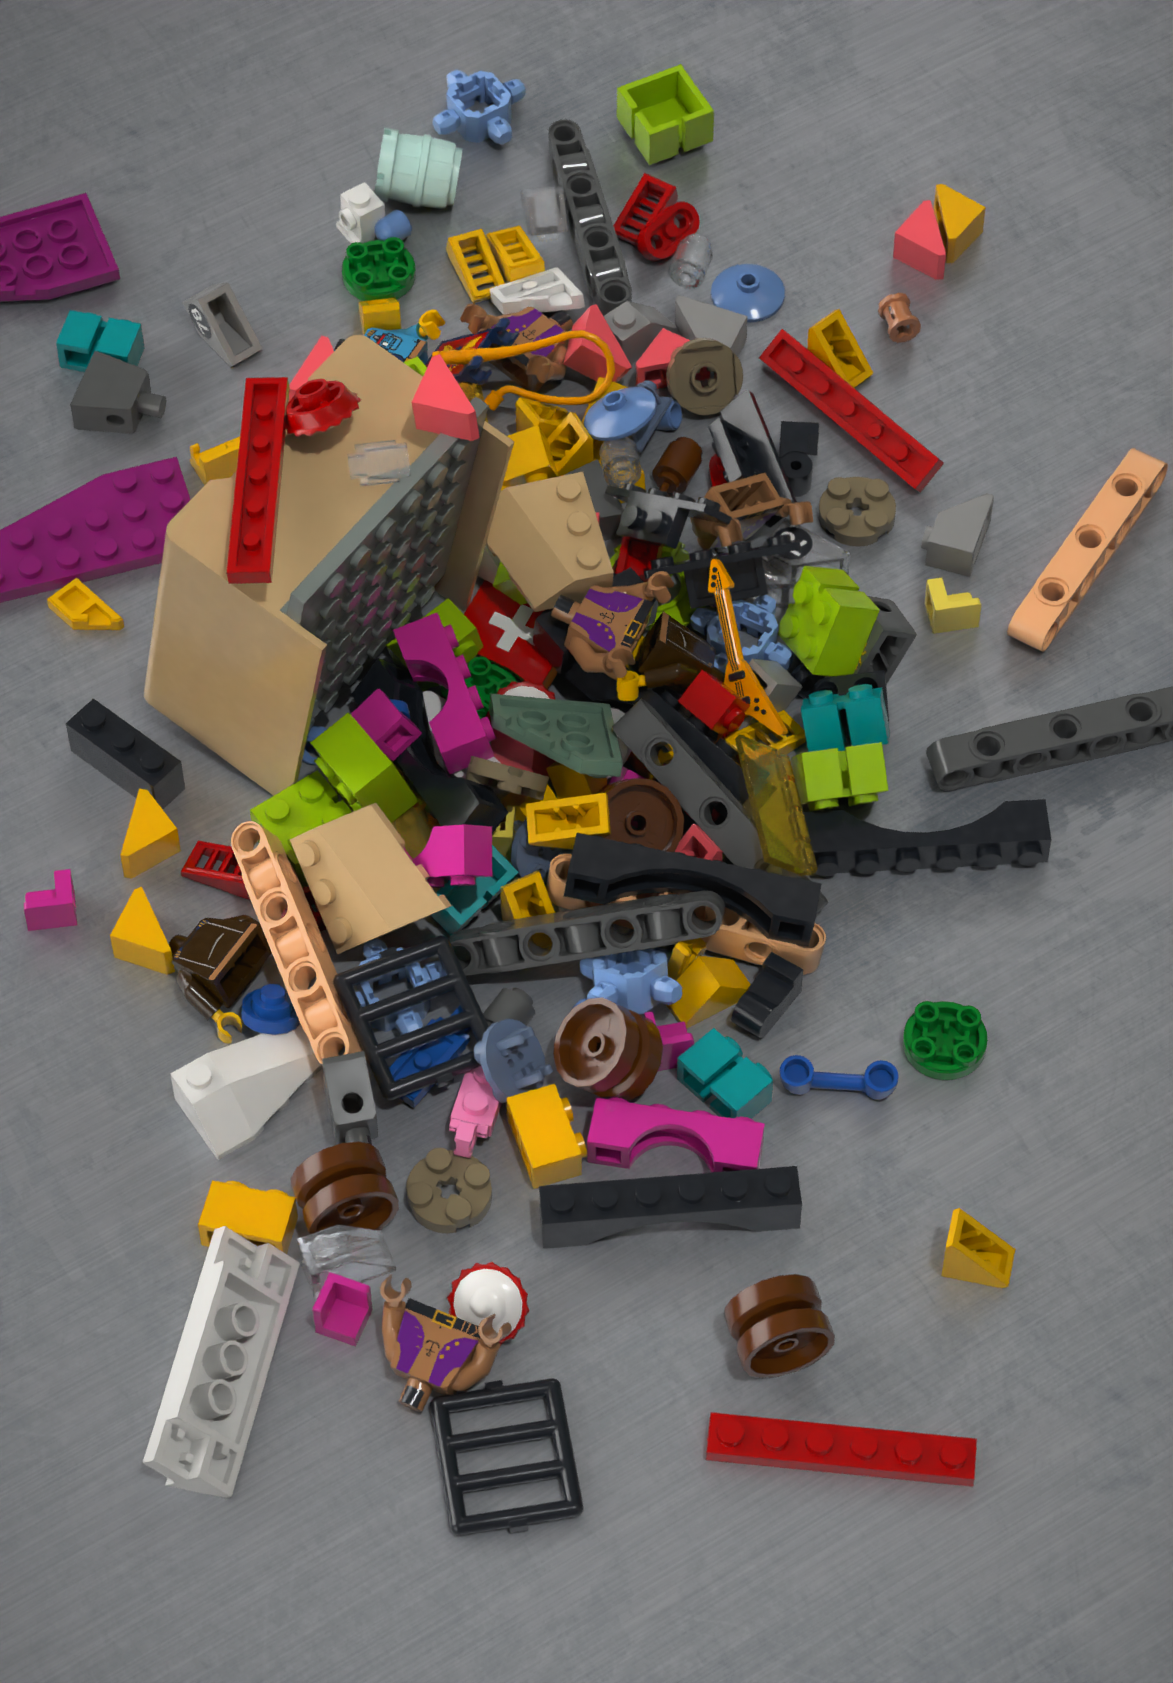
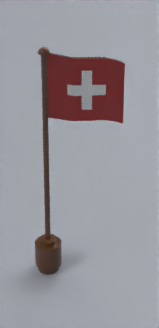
M679 437L668 444L652 471L653 479L660 488L659 490L667 493H682L686 490L702 463V449L697 442L688 437ZM618 559L612 567L614 573H616ZM484 580L464 612V615L477 628L483 644V648L478 651L476 657L489 659L491 664H495L512 673L521 681L528 679L534 684L542 683L546 690L549 689L558 674L557 670L532 642L535 619L544 610L534 612L528 603L520 605L493 587L492 583Z

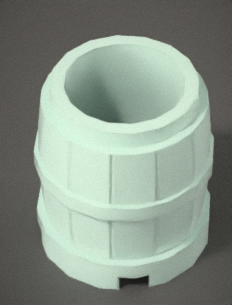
M384 128L374 193L382 202L388 203V199L411 204L417 208L423 206L446 209V205L454 206L463 148L456 147V143L432 138L431 135L399 134L397 129Z

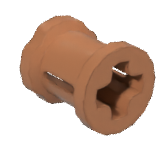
M904 293L886 296L880 301L878 308L879 315L887 321L889 326L888 335L890 339L897 343L913 339L921 329L920 321L916 316L912 315L909 309L910 300Z

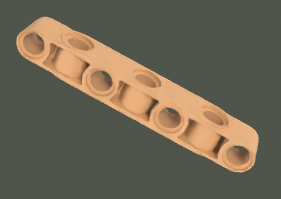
M1135 448L1130 449L1017 608L1008 626L1007 635L1042 652L1046 651L1160 488L1167 473V463Z
M254 821L241 823L232 834L231 846L241 869L246 890L300 1024L309 1038L316 1058L322 1064V1059L338 1056L343 1047H345L343 1055L363 1051L333 984V979L337 972L297 874L288 860L281 841L276 835ZM260 840L258 846L253 850L256 842ZM288 907L286 915L281 919V914ZM316 977V982L308 989L311 980Z
M560 854L553 858L550 863L546 890L553 904L569 910L603 905L565 897L564 891L572 854ZM643 893L623 897L608 904L677 893ZM700 906L694 910L696 916L702 921H711L716 918L715 912L708 906ZM725 907V915L720 929L714 935L701 939L707 944L706 950L758 965H763L769 954L773 952L802 968L803 975L814 972L818 968L826 941V934L823 928L815 923L809 947L768 939L752 923ZM618 919L613 922V924L634 929L632 924L625 919Z

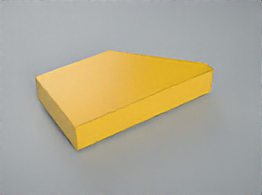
M75 578L47 598L48 608L73 630H121L124 628L123 618L78 578Z
M701 938L678 942L674 946L667 965L668 977L677 980L698 956H704L707 944Z

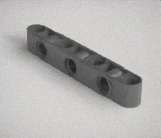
M562 119L552 123L548 129L549 161L560 202L561 190L563 192L566 221L589 294L593 298L594 304H597L604 316L624 302H632V288L609 210L581 129L574 121Z
M1173 686L945 737L933 742L927 748L926 755L939 788L951 791L1173 741Z
M641 698L612 726L618 737L645 765L651 774L672 792L679 801L680 806L735 866L766 871L770 864L776 862L781 867L782 875L801 877L811 881L695 752L644 699ZM669 744L673 749V759L669 764L663 766L659 762L658 754L664 745ZM719 803H723L727 808V818L722 824L716 825L712 820V810ZM821 891L817 913L828 904V900Z
M707 890L678 895L667 894L496 922L483 927L454 932L448 939L452 947L463 946L471 954V959L467 961L459 960L466 976L487 972L499 973L667 946L680 941L714 935L720 929L725 915V903L717 893ZM700 906H708L715 912L716 918L711 921H702L696 916L694 910ZM618 919H625L632 924L634 931L628 935L618 933L613 926V922ZM535 933L547 934L551 938L552 946L547 948L537 946L532 939V935Z

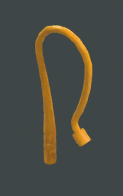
M584 330L568 331L538 341L513 346L432 352V357L440 354L446 365L468 364L474 356H481L484 359L483 362L494 361L539 350L573 338H584L592 341L602 350L606 358L607 374L604 382L595 392L582 397H557L535 393L513 385H506L497 391L492 390L483 400L493 411L504 400L503 396L507 393L556 405L588 404L604 394L610 387L615 374L614 357L607 343L597 335Z

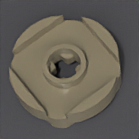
M697 338L686 342L683 346L677 347L673 351L667 367L666 381L670 394L680 406L694 414L711 415L720 412L733 400L735 394L738 395L743 383V369L740 360L728 346L712 338ZM706 366L708 371L714 372V378L708 379L707 386H702L699 380H695V375L700 372V368Z
M836 477L830 480L827 489L820 498L819 523L825 532L827 528L829 532L834 534V540L841 544L855 547L872 545L878 542L879 536L883 535L886 531L888 534L892 530L895 522L896 503L894 497L889 492L888 484L882 479ZM859 507L864 510L860 516L853 515V510L850 509Z
M471 756L465 779L543 800L549 777Z
M434 1148L413 1167L407 1179V1199L413 1216L422 1226L438 1233H456V1228H462L469 1224L471 1228L486 1216L491 1206L492 1187L489 1169L472 1155L471 1158L454 1155L455 1150L448 1151L445 1148ZM445 1185H455L456 1190L460 1194H451L446 1199L442 1197V1190L440 1188Z

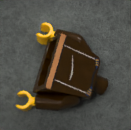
M662 612L646 636H641L632 653L635 661H639L638 672L643 675L627 670V674L623 678L617 677L616 690L618 692V699L621 701L636 700L639 687L647 686L648 690L666 686L683 695L701 670L717 677L723 683L725 673L714 667L715 648L667 613Z
M248 915L226 919H202L188 937L178 934L169 942L172 951V963L178 972L176 981L184 997L207 1021L212 1018L217 1023L218 1038L227 1044L232 1043V1037L223 1027L233 1025L242 1033V1022L237 1014L233 1012L223 1013L220 1008L222 1006L230 1008L272 954L261 924Z

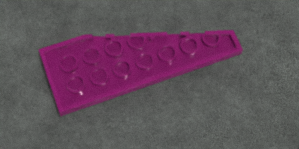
M87 193L0 217V301L53 299L120 279L119 268Z
M177 456L103 474L1 529L0 603L63 588L75 578H78L83 583L162 563L167 525L191 500Z

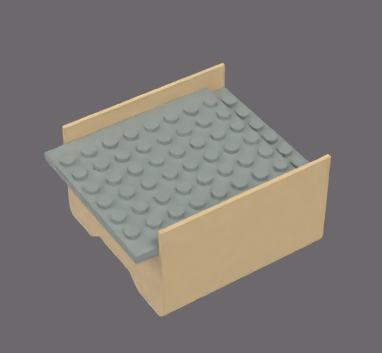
M364 335L348 337L308 378V382L314 379L342 382L351 392L357 393V397L361 399V402L358 403L359 409L352 411L351 418L343 419L340 426H334L325 433L316 432L311 437L305 434L296 437L294 433L288 435L286 429L272 583H228L226 572L236 472L230 478L209 480L168 523L166 528L144 698L149 705L273 796L298 782L308 732L315 722L313 718L321 710L327 712L334 705L339 696L338 691L345 683L350 686L357 680L363 670V663L369 657L375 659L379 656L387 644L386 638L394 629L408 623L411 617L410 612L416 605L423 607L435 590L444 598H449L462 611L468 608L514 445L513 440L485 421L489 405L476 396L470 403L476 411L479 439L469 441L443 433L437 434L416 429L411 402L423 376Z

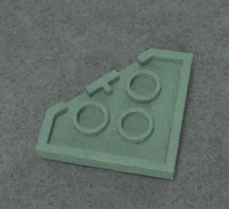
M499 694L490 695L489 714L492 728L580 774H587L593 778L621 776L623 761L617 735L612 728L614 722L610 704Z

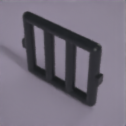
M440 935L397 951L395 947L379 952V959L335 975L333 979L334 987L385 1099L394 1100L435 1083L437 1088L446 1086L454 1082L453 1076L481 1066L475 1059L474 1051H471L395 1081L385 1060L471 1027L477 1042L482 1041L483 1034L489 1028L448 937ZM438 954L447 974L446 976L367 1006H361L353 988L354 985ZM448 992H455L463 1012L378 1044L369 1022Z
M550 1378L503 1386L502 1380L486 1382L485 1389L436 1396L431 1400L430 1409L450 1529L455 1535L508 1527L510 1528V1533L528 1531V1524L576 1517L583 1512L584 1506L561 1384L557 1379ZM543 1397L546 1399L548 1420L454 1435L452 1433L449 1412ZM553 1437L556 1460L463 1475L459 1474L456 1452ZM560 1477L564 1500L466 1516L463 1493Z

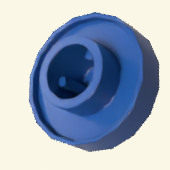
M265 985L260 989L249 992L243 998L241 1019L246 1026L254 1031L276 1035L288 1033L300 1025L289 994L280 985Z

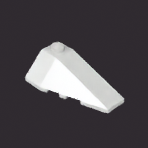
M300 1024L296 1029L288 1033L276 1035L260 1034L206 1053L172 1072L170 1075L176 1102L217 1160H220L255 1140L264 1130L263 1125L277 1110L281 1112L288 1105L291 1095L303 1083H308L323 1065L316 1058L309 1038Z

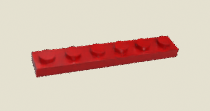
M784 329L780 330L760 355V360L918 492L921 493L944 464L942 460Z
M288 377L246 378L226 572L229 584L272 583L287 423L286 407L289 401L290 390Z
M711 1412L706 1460L973 1487L977 1439Z

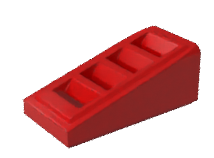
M644 173L613 225L617 238L637 246L638 235L625 230L626 225L641 231L665 208L676 203L678 199L677 187ZM651 196L660 201L657 204L648 200L647 197ZM641 205H642V206H644V207H647V208L653 210V213L650 214V213H648V212H646V211H643V210H641V209H639V208H640ZM636 215L647 220V223L643 224L632 219V217Z
M198 840L181 870V876L251 901L232 846ZM202 855L209 857L204 868L196 867ZM217 860L222 861L218 871L212 870ZM230 865L236 866L233 873H227Z

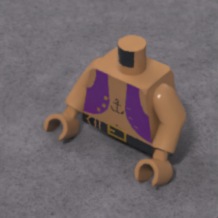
M470 303L466 305L460 317L462 322L469 323L468 329L474 334L478 333V331L494 328L501 318L507 317L511 322L505 330L510 333H515L516 331L519 333V336L511 346L534 342L568 332L573 326L572 319L563 310L547 318L534 307H527L517 313L493 316L487 314L482 307ZM568 340L539 350L488 362L523 389L536 393L547 380H561L565 376L567 366L563 362ZM491 343V345L489 346V348H497V347H505V346Z
M766 473L714 486L708 490L704 498L721 505L719 511L732 517L730 525L690 517L692 530L697 536L698 544L704 550L712 549V551L747 540L773 515L780 517L789 516L790 525L814 522L811 503L808 501L792 503L790 499L780 497Z
M659 571L654 573L648 582L629 586L601 587L594 585L589 588L582 603L560 595L551 616L569 624L564 645L583 671L605 673L617 680V677L623 678L627 674L626 664L634 665L636 663L632 653L648 625L654 604L651 601L655 597L659 603H667L671 597L667 588H672L674 582L667 572Z
M392 1274L382 1282L380 1293L386 1300L384 1302L382 1318L385 1356L391 1363V1368L395 1374L408 1380L398 1401L400 1404L412 1410L423 1412L432 1390L442 1395L455 1394L457 1391H466L489 1375L500 1348L498 1341L511 1333L512 1327L510 1323L507 1322L502 1325L497 1333L492 1327L495 1314L483 1319L479 1326L411 1298L405 1303L402 1299L410 1292L412 1283L408 1278L402 1281L401 1292H397L392 1288Z

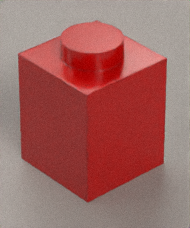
M704 670L700 671L678 700L681 705L710 729L725 737L729 732L735 731L745 719V712L750 707L745 700L717 677Z

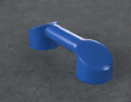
M800 1055L786 1058L780 1067L781 1083L789 1092L796 1095L806 1094L811 1088L863 1091L869 1098L881 1100L887 1098L895 1091L899 1077L896 1067L890 1062L883 1060L871 1063L867 1067L865 1075L814 1072L812 1063L806 1057Z

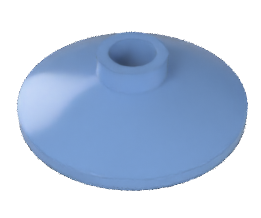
M739 264L725 269L715 278L711 288V298L714 306L747 316V323L758 322L768 319L778 312L784 302L785 288L778 275L770 269L755 264Z
M628 387L610 392L591 406L585 415L584 426L591 437L599 441H613L625 438L648 424L656 412L657 401L651 391L641 387Z

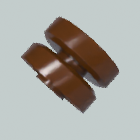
M631 778L607 784L596 793L606 792L608 795L611 834L606 836L605 839L629 844L637 843L648 848L675 852L683 836L684 816L679 801L667 787L652 779ZM632 818L633 821H638L637 830H633L630 822Z
M603 997L591 998L576 1005L563 1019L555 1036L553 1056L556 1070L565 1082L604 1099L615 1097L630 1101L641 1095L654 1081L661 1065L663 1044L660 1031L651 1019Z
M364 1142L337 1144L308 1157L295 1169L290 1178L291 1188L298 1206L303 1209V1219L310 1237L325 1230L338 1229L345 1234L344 1240L339 1245L349 1244L371 1236L383 1229L394 1219L399 1210L398 1198L391 1181L386 1178V1167L380 1152L372 1144Z
M791 1274L762 1280L742 1290L725 1307L724 1318L731 1336L737 1341V1353L743 1370L749 1376L771 1378L797 1372L817 1362L833 1347L835 1334L828 1317L821 1311L822 1300L815 1282L810 1277Z

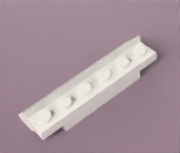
M227 1226L214 1229L143 1460V1464L167 1477L165 1486L223 1498L232 1497L300 1265L298 1261L270 1243L256 1246Z

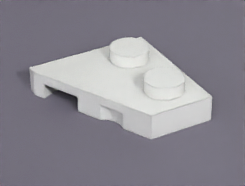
M558 267L489 289L492 303L503 315L517 313L527 307H534L539 312L585 307L583 293Z

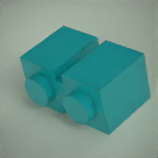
M74 310L69 311L56 341L60 368L80 372L86 371L94 351L138 366L145 349L140 323L110 317L106 322L103 321L102 316Z
M862 684L849 688L846 695H833L832 691L823 690L811 693L809 699H803L801 714L808 752L838 748V751L845 750L844 742H847L842 709H846L852 746L882 742V745L889 743L890 729L882 687L872 689V685Z
M492 845V877L475 878V885L460 887L451 886L449 880L436 894L437 896L444 894L452 906L431 916L451 936L454 932L463 930L479 915L483 908L485 909L501 894L500 887L513 882L519 872Z
M715 1028L711 1029L677 1058V1080L703 1103L714 1094L717 1098L709 1104V1108L717 1116L727 1118L747 1117L752 1119L772 1102L773 1079L770 1072L762 1064H754L748 1057L742 1058L743 1052L738 1043L731 1037H724Z

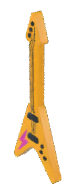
M712 559L708 592L715 594L728 658L724 684L750 705L745 712V718L750 715L777 735L785 736L788 733L785 724L750 665L743 658L730 589L734 588V582L721 560ZM740 726L735 731L729 732V734L726 737L718 733L717 741L720 739V737L725 739L734 732L738 731Z

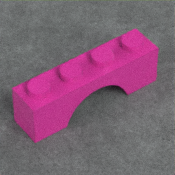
M437 612L394 629L393 632L413 681L434 682L449 690L444 707L429 722L449 774L467 768L470 764L471 756L486 760L495 757L489 741L496 739L488 716L479 718L477 710L484 708L476 686L467 688L465 679L472 676L464 656L455 657L452 649L459 647L451 624L443 627Z
M462 824L433 827L427 845L414 859L404 847V851L415 866L422 864L430 875L426 881L432 888H443L444 880H450L451 886L475 885V878L492 877V827Z
M596 1098L587 1140V1163L630 1169L636 1159L650 1149L660 1146H679L689 1149L700 1156L707 1164L711 1173L759 1169L765 1123L755 1122L747 1117L727 1118L714 1116L702 1110L692 1112L675 1110L662 1104L648 1106L629 1103L622 1098Z

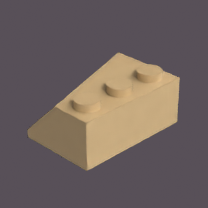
M583 472L506 487L500 492L486 546L493 556H497L509 572L510 579L534 612L554 608L560 595L580 603L591 586H612L614 572Z
M377 803L344 815L290 839L337 954L452 906L444 894L437 896L426 881L430 875L422 864L415 866L404 851L405 841Z

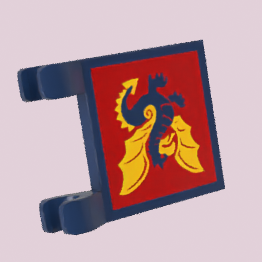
M504 317L497 322L494 328L483 330L476 334L472 333L441 341L435 351L489 348L491 343L511 346L519 336V333L517 331L510 333L505 330L511 321ZM432 355L430 356V358H429V359L427 360V362L425 363V366H426V367H428V365H429V363H430V360H431V358H432ZM474 356L468 364L447 365L458 383L466 381L482 385L487 382L493 373L491 370L483 371L478 368L484 361L481 356Z

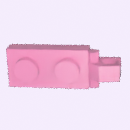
M482 1066L465 1072L450 1116L449 1131L456 1132L454 1155L471 1158L477 1137H491L502 1105L494 1097L492 1088L485 1078Z

